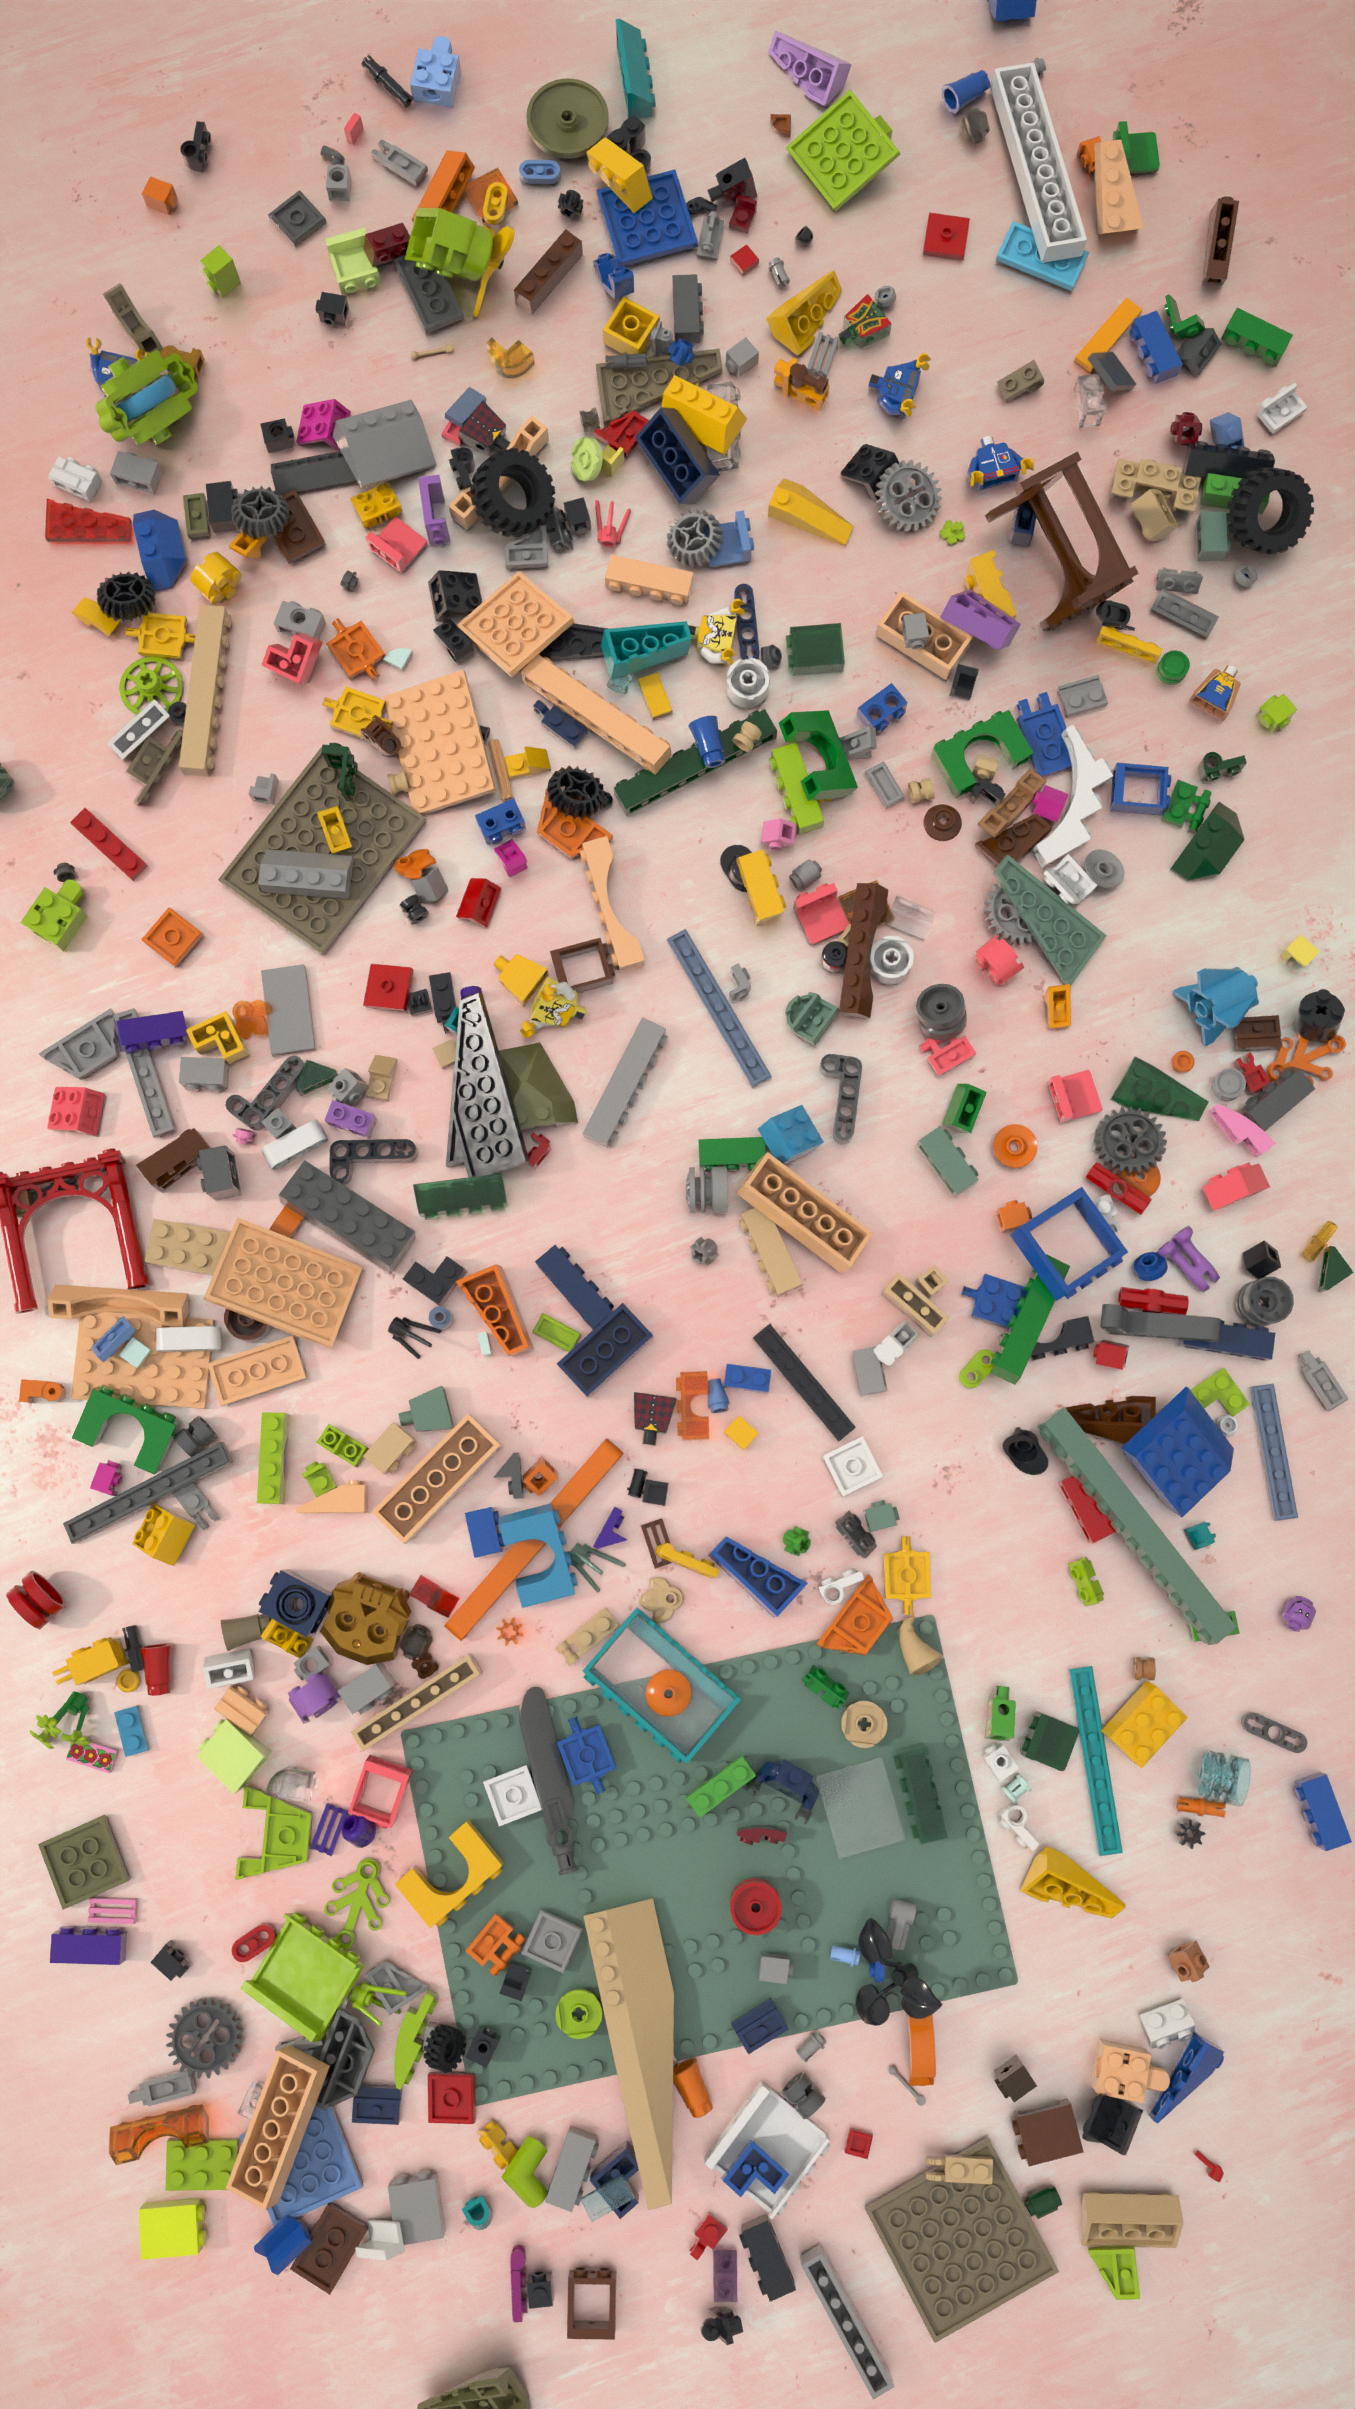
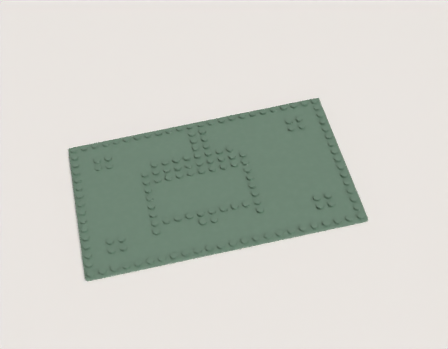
M926 1615L915 1618L913 1622L914 1631L924 1643L943 1655L935 1617L933 1615ZM903 1621L888 1625L866 1656L820 1648L816 1645L819 1641L817 1639L704 1664L709 1671L736 1693L741 1700L687 1764L684 1761L681 1763L677 1762L670 1755L672 1751L666 1745L663 1748L652 1739L655 1735L649 1730L646 1732L641 1730L635 1724L637 1719L631 1714L628 1717L618 1709L619 1703L614 1699L611 1702L600 1693L603 1690L601 1687L546 1699L557 1741L565 1739L573 1733L568 1719L572 1718L573 1720L575 1716H577L581 1729H589L600 1724L617 1769L607 1772L601 1777L606 1791L596 1794L592 1782H583L573 1786L562 1758L573 1801V1810L567 1824L574 1834V1850L572 1853L575 1865L579 1867V1870L560 1876L558 1874L560 1869L557 1857L553 1856L552 1848L546 1841L547 1829L542 1810L499 1826L483 1783L485 1780L526 1764L533 1779L519 1723L520 1705L404 1730L401 1733L406 1766L413 1770L409 1781L429 1883L434 1888L444 1892L458 1890L466 1883L469 1874L468 1863L462 1853L449 1839V1836L468 1819L504 1862L500 1867L502 1872L496 1878L485 1880L482 1883L485 1887L475 1896L470 1893L465 1898L466 1904L458 1911L452 1909L446 1914L449 1918L438 1927L457 2029L463 2032L466 2038L463 2041L466 2043V2047L463 2048L465 2055H462L465 2073H475V2106L617 2075L604 2010L598 2029L591 2036L584 2039L571 2038L563 2030L561 2031L557 2025L555 2013L561 1996L576 1988H583L594 1992L602 2005L583 1916L652 1898L654 1900L673 1985V2052L678 2061L743 2046L731 2025V2021L770 1997L789 2029L774 2039L861 2020L856 2009L858 1991L867 1984H873L878 1992L893 1983L892 1973L895 1967L885 1965L884 1983L874 1982V1977L869 1976V1963L871 1962L867 1961L861 1952L858 1966L853 1965V1967H850L848 1963L830 1960L832 1945L852 1950L856 1948V1951H860L858 1945L859 1935L869 1918H873L886 1933L890 1921L888 1917L893 1898L916 1904L917 1910L914 1922L909 1927L904 1950L892 1948L891 1958L885 1961L901 1962L902 1965L907 1963L914 1964L918 1969V1978L922 1979L930 1987L940 2002L1016 1985L1018 1977L944 1657L931 1670L920 1675L911 1676L900 1646L899 1630ZM812 1665L822 1668L835 1682H840L846 1687L849 1695L846 1702L839 1709L836 1707L832 1708L821 1699L825 1692L821 1689L816 1695L804 1686L805 1683L802 1679L808 1674ZM652 1676L614 1684L688 1751L722 1712L691 1683L692 1694L690 1703L683 1712L675 1716L659 1715L649 1706L646 1699V1687ZM667 1689L664 1691V1695L667 1698H671L673 1692ZM860 1700L875 1703L883 1710L887 1718L888 1726L884 1738L870 1748L854 1746L845 1738L841 1729V1718L844 1711L850 1704ZM863 1717L862 1721H858V1725L861 1726L863 1731L871 1725L870 1722H867L866 1717ZM741 1754L755 1773L767 1761L786 1760L813 1775V1783L819 1789L818 1798L811 1810L812 1815L806 1825H804L805 1819L801 1816L795 1820V1815L802 1804L765 1783H761L757 1796H753L754 1789L752 1788L745 1791L746 1783L701 1818H699L687 1801L686 1795L703 1782H707L723 1770V1767ZM762 1825L786 1830L787 1835L785 1841H778V1844L765 1840V1835H762L759 1843L754 1842L753 1845L741 1842L736 1832L741 1827ZM559 1831L557 1834V1841L561 1844L563 1841V1834ZM751 1877L763 1878L772 1883L778 1891L782 1906L781 1918L776 1927L768 1933L758 1936L750 1935L740 1930L734 1923L730 1912V1897L735 1886L744 1879ZM754 1903L751 1906V1909L753 1910V1908L755 1907L759 1909L760 1905L758 1903ZM541 1909L583 1928L564 1974L521 1954ZM495 1913L499 1914L514 1927L508 1935L509 1937L514 1939L518 1933H521L526 1938L521 1945V1950L517 1954L514 1953L507 1962L508 1966L501 1970L497 1976H494L489 1971L494 1964L492 1961L488 1960L484 1966H481L465 1952ZM502 1942L495 1953L501 1956L507 1946ZM761 1952L789 1956L790 1963H793L792 1978L788 1977L787 1984L759 1981L758 1973ZM511 1962L532 1969L522 2001L499 1994ZM896 1986L882 1996L889 2004L890 2013L903 2010L901 2000L904 1995L900 1992L903 1987ZM577 2007L576 2011L572 2012V2014L577 2016L578 2020H581L582 2015L586 2014V2012L581 2010V2007ZM480 2026L484 2028L485 2026H490L498 2031L497 2034L501 2036L487 2068L466 2058Z

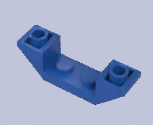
M603 253L598 256V259L593 261L604 290L611 297L618 299L634 293L633 272L628 267H619L618 260L613 254Z

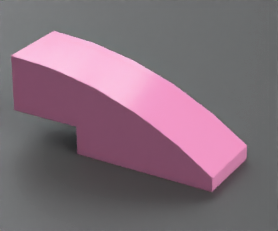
M1215 1105L1208 1111L1235 1145L1243 1141L1256 1158L1276 1144L1258 1125L1229 1108Z

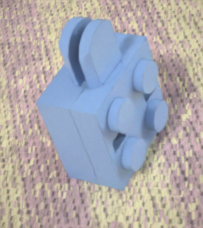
M444 36L436 37L431 50L418 48L410 83L413 101L453 108L461 68L459 55L451 54L452 46L448 38Z

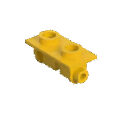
M491 2120L485 2126L486 2131H477L480 2135L479 2142L487 2151L490 2149L494 2154L493 2161L501 2170H506L518 2151L510 2140L502 2146L500 2142L507 2136L498 2123H494Z

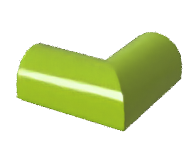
M527 2136L501 2178L528 2207L535 2208L541 2205L547 2196V2188L533 2174L547 2153V2149L538 2140Z

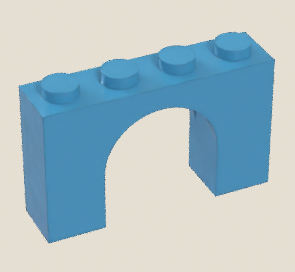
M552 1503L499 1516V1528L504 1546L524 1540L537 1539L547 1543L555 1554L553 1563L545 1571L516 1579V1588L522 1608L575 1595V1586H578L576 1573H571L569 1565H573L570 1552H565L564 1544H567L564 1530L559 1531L558 1524L561 1523L559 1511L553 1509Z

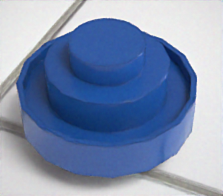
M1157 1252L1144 1253L1134 1262L1136 1276L1144 1281L1157 1280L1168 1269L1166 1258L1160 1256Z

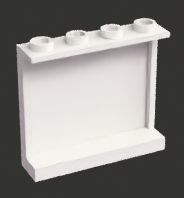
M761 2080L706 2154L704 2163L711 2170L715 2168L724 2175L750 2139L754 2141L790 2174L775 2194L757 2178H755L745 2194L769 2213V2217L773 2219L776 2214L780 2215L787 2205L785 2201L790 2195L794 2196L801 2187L800 2181L804 2175L809 2176L815 2168L816 2164L814 2162L818 2156H823L830 2147L829 2134L809 2118L803 2119L791 2103Z

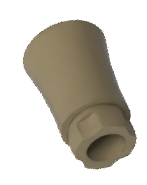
M255 1614L247 1617L221 1620V1629L227 1651L246 1643L263 1639L261 1635L271 1621V1618L264 1614Z

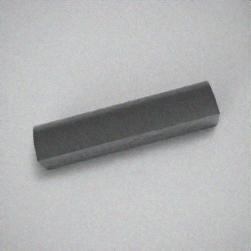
M341 451L271 464L274 487L280 495H285L294 489L297 492L357 481Z

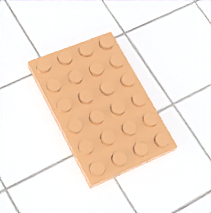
M463 669L384 696L389 719L393 721L391 725L393 733L401 742V749L398 754L402 770L405 771L412 809L421 815H426L496 791L468 679Z
M237 1217L203 1300L331 1349L363 1266Z
M114 1312L81 1316L71 1399L88 1401L93 1388L106 1385L113 1388L116 1394L132 1396L135 1398V1402L139 1404L147 1403L157 1406L206 1409L210 1377L207 1363L211 1362L212 1351L157 1352L156 1328L176 1326H162L144 1316ZM122 1316L127 1318L136 1329L132 1337L152 1350L139 1369L119 1356L131 1338L125 1341L116 1350V1353L105 1362L101 1361L91 1349ZM187 1318L183 1327L215 1326V1320Z

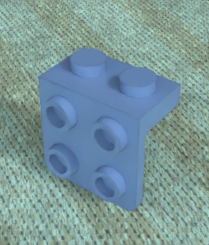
M744 510L736 511L735 522L720 524L723 530V535H721L723 543H720L721 550L715 551L716 557H709L710 563L708 565L710 567L751 561L754 541L753 537L749 538L748 531H751L750 520L745 518ZM705 527V536L709 538L710 529Z

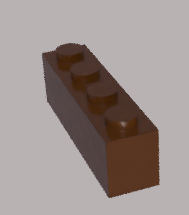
M565 229L514 289L515 303L532 315L583 256L582 241Z

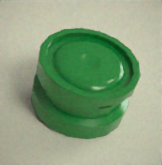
M1177 650L1165 653L1157 666L1159 679L1168 685L1180 683L1190 668L1188 657L1183 652Z

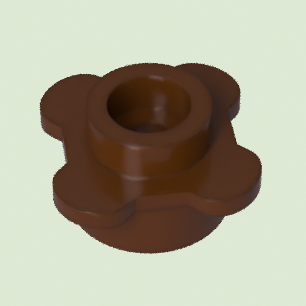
M428 1652L411 1663L412 1668L417 1670L418 1677L421 1679L431 1676L438 1669V1664L432 1660V1655Z

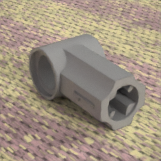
M893 1898L888 1917L890 1921L886 1932L891 1941L892 1948L904 1950L910 1925L912 1926L915 1919L916 1904Z

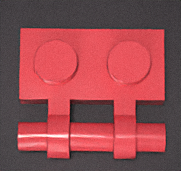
M965 1035L959 1039L956 1037L949 1039L950 1044L940 1049L938 1044L943 1041L931 1038L925 1039V1042L919 1045L922 1053L928 1050L933 1052L927 1060L938 1077L977 1054Z

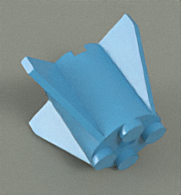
M1239 967L1233 969L1204 968L1197 972L1198 984L1179 987L1173 991V995L1187 1002L1190 1012H1195L1198 1018L1195 1021L1202 1028L1204 1046L1213 1043L1226 1027L1232 1029L1238 1026L1249 1009L1259 1004L1256 990L1258 982L1253 975L1249 976Z

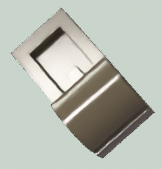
M1032 360L997 381V384L1006 402H1009L1026 391L1030 393L1038 390L1043 386L1044 378L1035 360Z

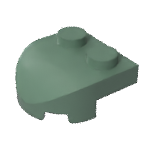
M809 992V995L801 997L797 995L787 1005L785 1013L787 1024L793 1033L816 1046L839 1014V1009L821 999L819 994Z

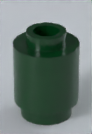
M1046 2186L1027 2195L1028 2201L1025 2202L1030 2216L1035 2215L1037 2219L1057 2211L1058 2207L1062 2205L1061 2198L1054 2186L1050 2188Z

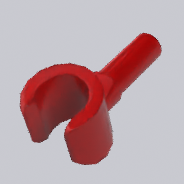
M1197 2150L1194 2155L1210 2168L1208 2176L1220 2182L1224 2175L1222 2168L1209 2161Z

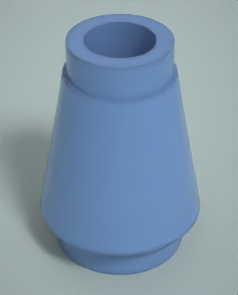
M717 1378L707 1381L708 1408L711 1409V1413L727 1411L730 1402L721 1379Z

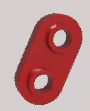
M263 1923L240 1937L232 1946L231 1951L234 1959L238 1962H247L270 1947L276 1939L274 1927ZM261 1932H267L268 1939H263ZM242 1945L248 1946L249 1951L247 1953L241 1950Z

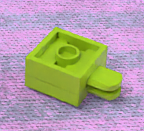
M66 880L57 894L44 887L20 923L32 933L64 952L87 918L83 910L76 906L84 894L83 888L75 880Z

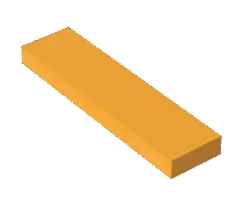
M1126 297L1077 354L1074 361L1091 373L1094 367L1088 361V357L1092 353L1109 352L1132 325L1133 320L1140 316L1143 309Z

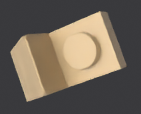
M381 1055L374 1056L368 1069L370 1078L366 1097L383 1101L389 1100L397 1058Z

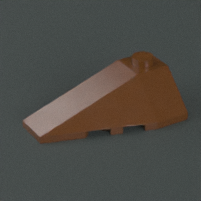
M1129 1396L1126 1397V1401L1113 1402V1400H1106L1105 1404L1094 1406L1088 1403L1065 1408L1085 1433L1126 1444L1156 1415V1397Z

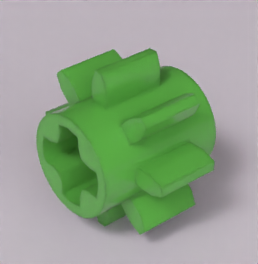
M797 1526L786 1531L783 1536V1543L787 1546L784 1550L796 1556L807 1552L811 1544V1540L807 1537L809 1532Z

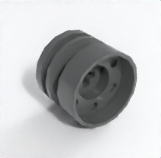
M1263 1277L1243 1285L1238 1291L1235 1299L1236 1310L1239 1317L1245 1323L1254 1327L1275 1324L1285 1320L1291 1313L1294 1305L1293 1293L1283 1280L1276 1277ZM1260 1299L1263 1301L1261 1307L1258 1304L1260 1303Z

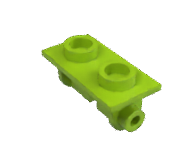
M1084 1557L1078 1561L1068 1563L1070 1574L1075 1580L1079 1590V1597L1083 1601L1084 1606L1098 1604L1100 1601H1103L1104 1592L1099 1581L1091 1582L1090 1580L1091 1577L1096 1576L1091 1560L1088 1561V1558Z

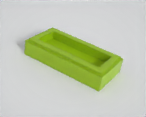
M542 1313L532 1331L533 1334L567 1352H570L576 1346L582 1335Z

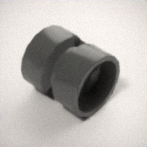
M199 1415L188 1423V1429L183 1428L174 1435L176 1442L190 1457L200 1453L203 1450V1445H209L217 1438L214 1430Z
M804 2071L795 2075L781 2092L790 2103H795L794 2108L803 2119H807L823 2105L826 2098L817 2087H812L813 2082Z

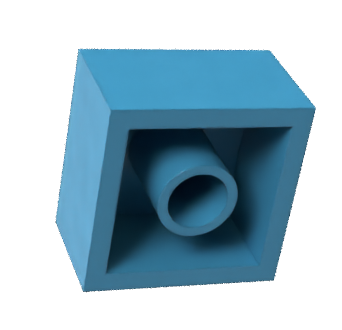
M803 1105L771 1117L758 1128L773 1157L784 1165L810 1154L824 1143Z

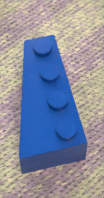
M727 1536L708 1554L715 1563L773 1618L778 1617L808 1584Z

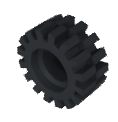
M440 2024V2026L435 2027V2031L432 2030L429 2033L431 2038L427 2037L426 2039L428 2045L424 2046V2050L427 2052L423 2056L426 2059L425 2063L430 2068L450 2073L452 2069L458 2067L457 2063L462 2062L460 2057L465 2055L463 2048L466 2047V2043L463 2041L466 2038L461 2030Z

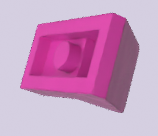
M513 839L494 848L498 859L509 877L527 869V859Z

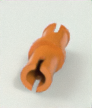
M1178 1796L1177 1803L1180 1804L1176 1808L1179 1812L1197 1813L1198 1816L1202 1817L1204 1814L1225 1817L1226 1811L1223 1810L1226 1808L1225 1802L1206 1801L1202 1797L1192 1799Z

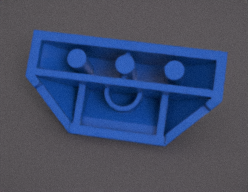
M154 509L134 514L133 527L147 580H150L155 592L173 588L175 580L187 561L178 521Z

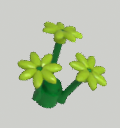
M73 1691L68 1700L53 1717L48 1718L47 1715H44L43 1718L39 1715L36 1716V1719L39 1721L37 1726L44 1728L40 1735L30 1730L31 1736L42 1742L47 1748L54 1749L55 1747L49 1744L47 1740L51 1735L57 1738V1734L62 1732L55 1726L67 1712L74 1716L81 1713L76 1730H73L71 1735L62 1733L61 1739L70 1744L76 1743L79 1746L89 1745L91 1742L87 1741V1738L81 1737L82 1725L90 1709L86 1705L88 1699L81 1693Z

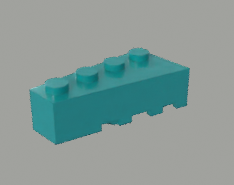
M687 621L604 629L601 648L610 680L688 655L692 637Z

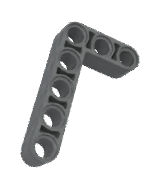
M1102 1304L1100 1327L1107 1333L1114 1335L1219 1342L1221 1319L1205 1316L1128 1311L1120 1305Z

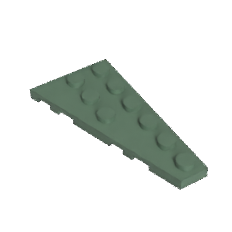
M1005 855L993 871V875L1063 983L1070 984L1071 987L1107 935L1073 907L1064 902L1062 898L1012 857Z

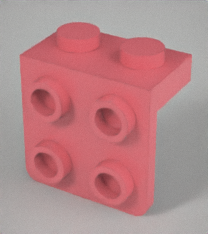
M827 883L822 884L816 888V891L810 894L804 892L794 900V911L809 942L813 945L844 932L849 925L836 897L838 890L834 883L830 885Z

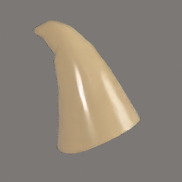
M915 1616L905 1619L899 1630L902 1654L911 1676L920 1675L931 1670L944 1657L924 1643L914 1631L913 1622Z

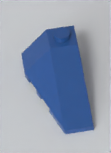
M1193 2033L1170 2075L1169 2087L1160 2093L1149 2113L1151 2119L1158 2124L1213 2074L1214 2070L1218 2069L1224 2060V2051L1198 2033Z

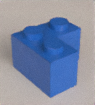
M750 2139L721 2179L737 2195L742 2197L755 2178L775 2194L790 2174Z

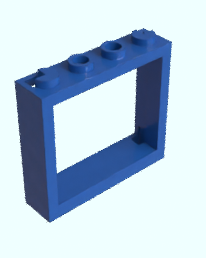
M1082 1187L1010 1234L1056 1301L1064 1296L1069 1299L1078 1293L1075 1288L1078 1286L1081 1289L1085 1288L1093 1282L1091 1279L1093 1276H1096L1097 1279L1108 1272L1106 1267L1109 1265L1112 1268L1123 1262L1121 1257L1128 1253ZM1074 1204L1108 1251L1110 1257L1067 1285L1030 1232Z

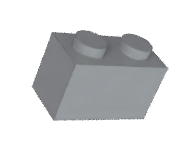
M118 451L110 475L115 484L155 495L163 471L159 463L153 458H142L132 452L127 451L124 453Z
M181 1057L179 1083L185 1087V1090L189 1091L207 1088L211 1092H220L221 1089H227L229 1064L223 1058Z

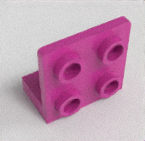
M336 399L305 404L302 410L296 443L303 445L325 441L336 451H341L333 438L336 420L350 417L351 411Z

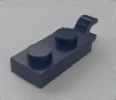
M540 700L533 705L535 708L534 712L543 717L541 724L574 750L588 734L585 728L555 705L551 710Z

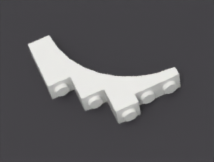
M1074 725L1066 728L1061 734L1067 746L1072 764L1073 784L1069 804L1057 828L1032 849L1042 868L1081 847L1091 839L1089 828L1087 825L1082 824L1081 821L1097 813L1102 808L1099 795L1092 790L1108 782L1113 777L1112 768L1108 762H1105L1103 758L1094 761L1092 750L1086 747L1083 742L1082 733Z

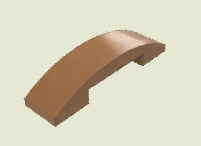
M1029 769L1017 781L1016 787L994 810L991 809L978 822V826L995 838L1021 815L1033 801L1037 791L1040 792L1046 784L1047 780L1032 769Z

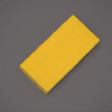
M658 672L638 679L652 720L673 713Z

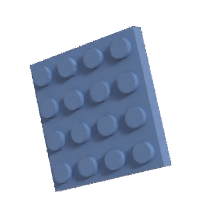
M317 2106L314 2107L278 2204L267 2209L273 2226L286 2215L294 2218L299 2217L363 2187L333 2106L325 2110ZM247 2131L239 2135L242 2143Z

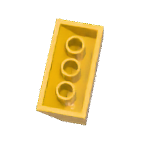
M675 375L663 393L662 408H675L699 443L725 456L747 420L742 411L737 406Z

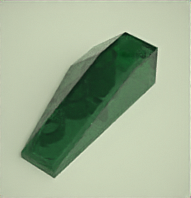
M1134 1057L1129 1062L1110 1099L1127 1109L1132 1106L1134 1111L1141 1108V1111H1149L1151 1114L1169 1115L1192 1121L1200 1120L1209 1101L1155 1066L1137 1057Z

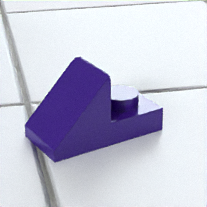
M617 1507L613 1508L593 1545L594 1548L599 1549L628 1540L613 1532L614 1527L619 1529L624 1520V1516L621 1515L622 1510Z

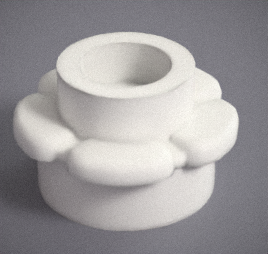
M1230 1414L1220 1416L1217 1419V1427L1223 1435L1232 1436L1239 1428L1238 1421L1234 1416H1230Z

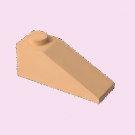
M358 1480L348 1481V1485H341L296 1508V1513H367L368 1485H362V1481Z

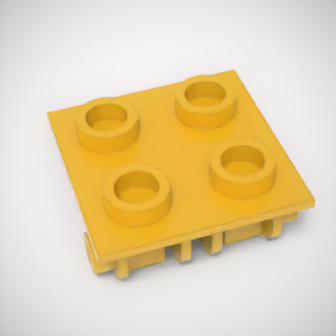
M389 482L379 484L375 488L350 498L364 528H371L377 525L376 518H378L381 524L380 516L382 515L388 521L386 513L391 519L403 512L402 506Z

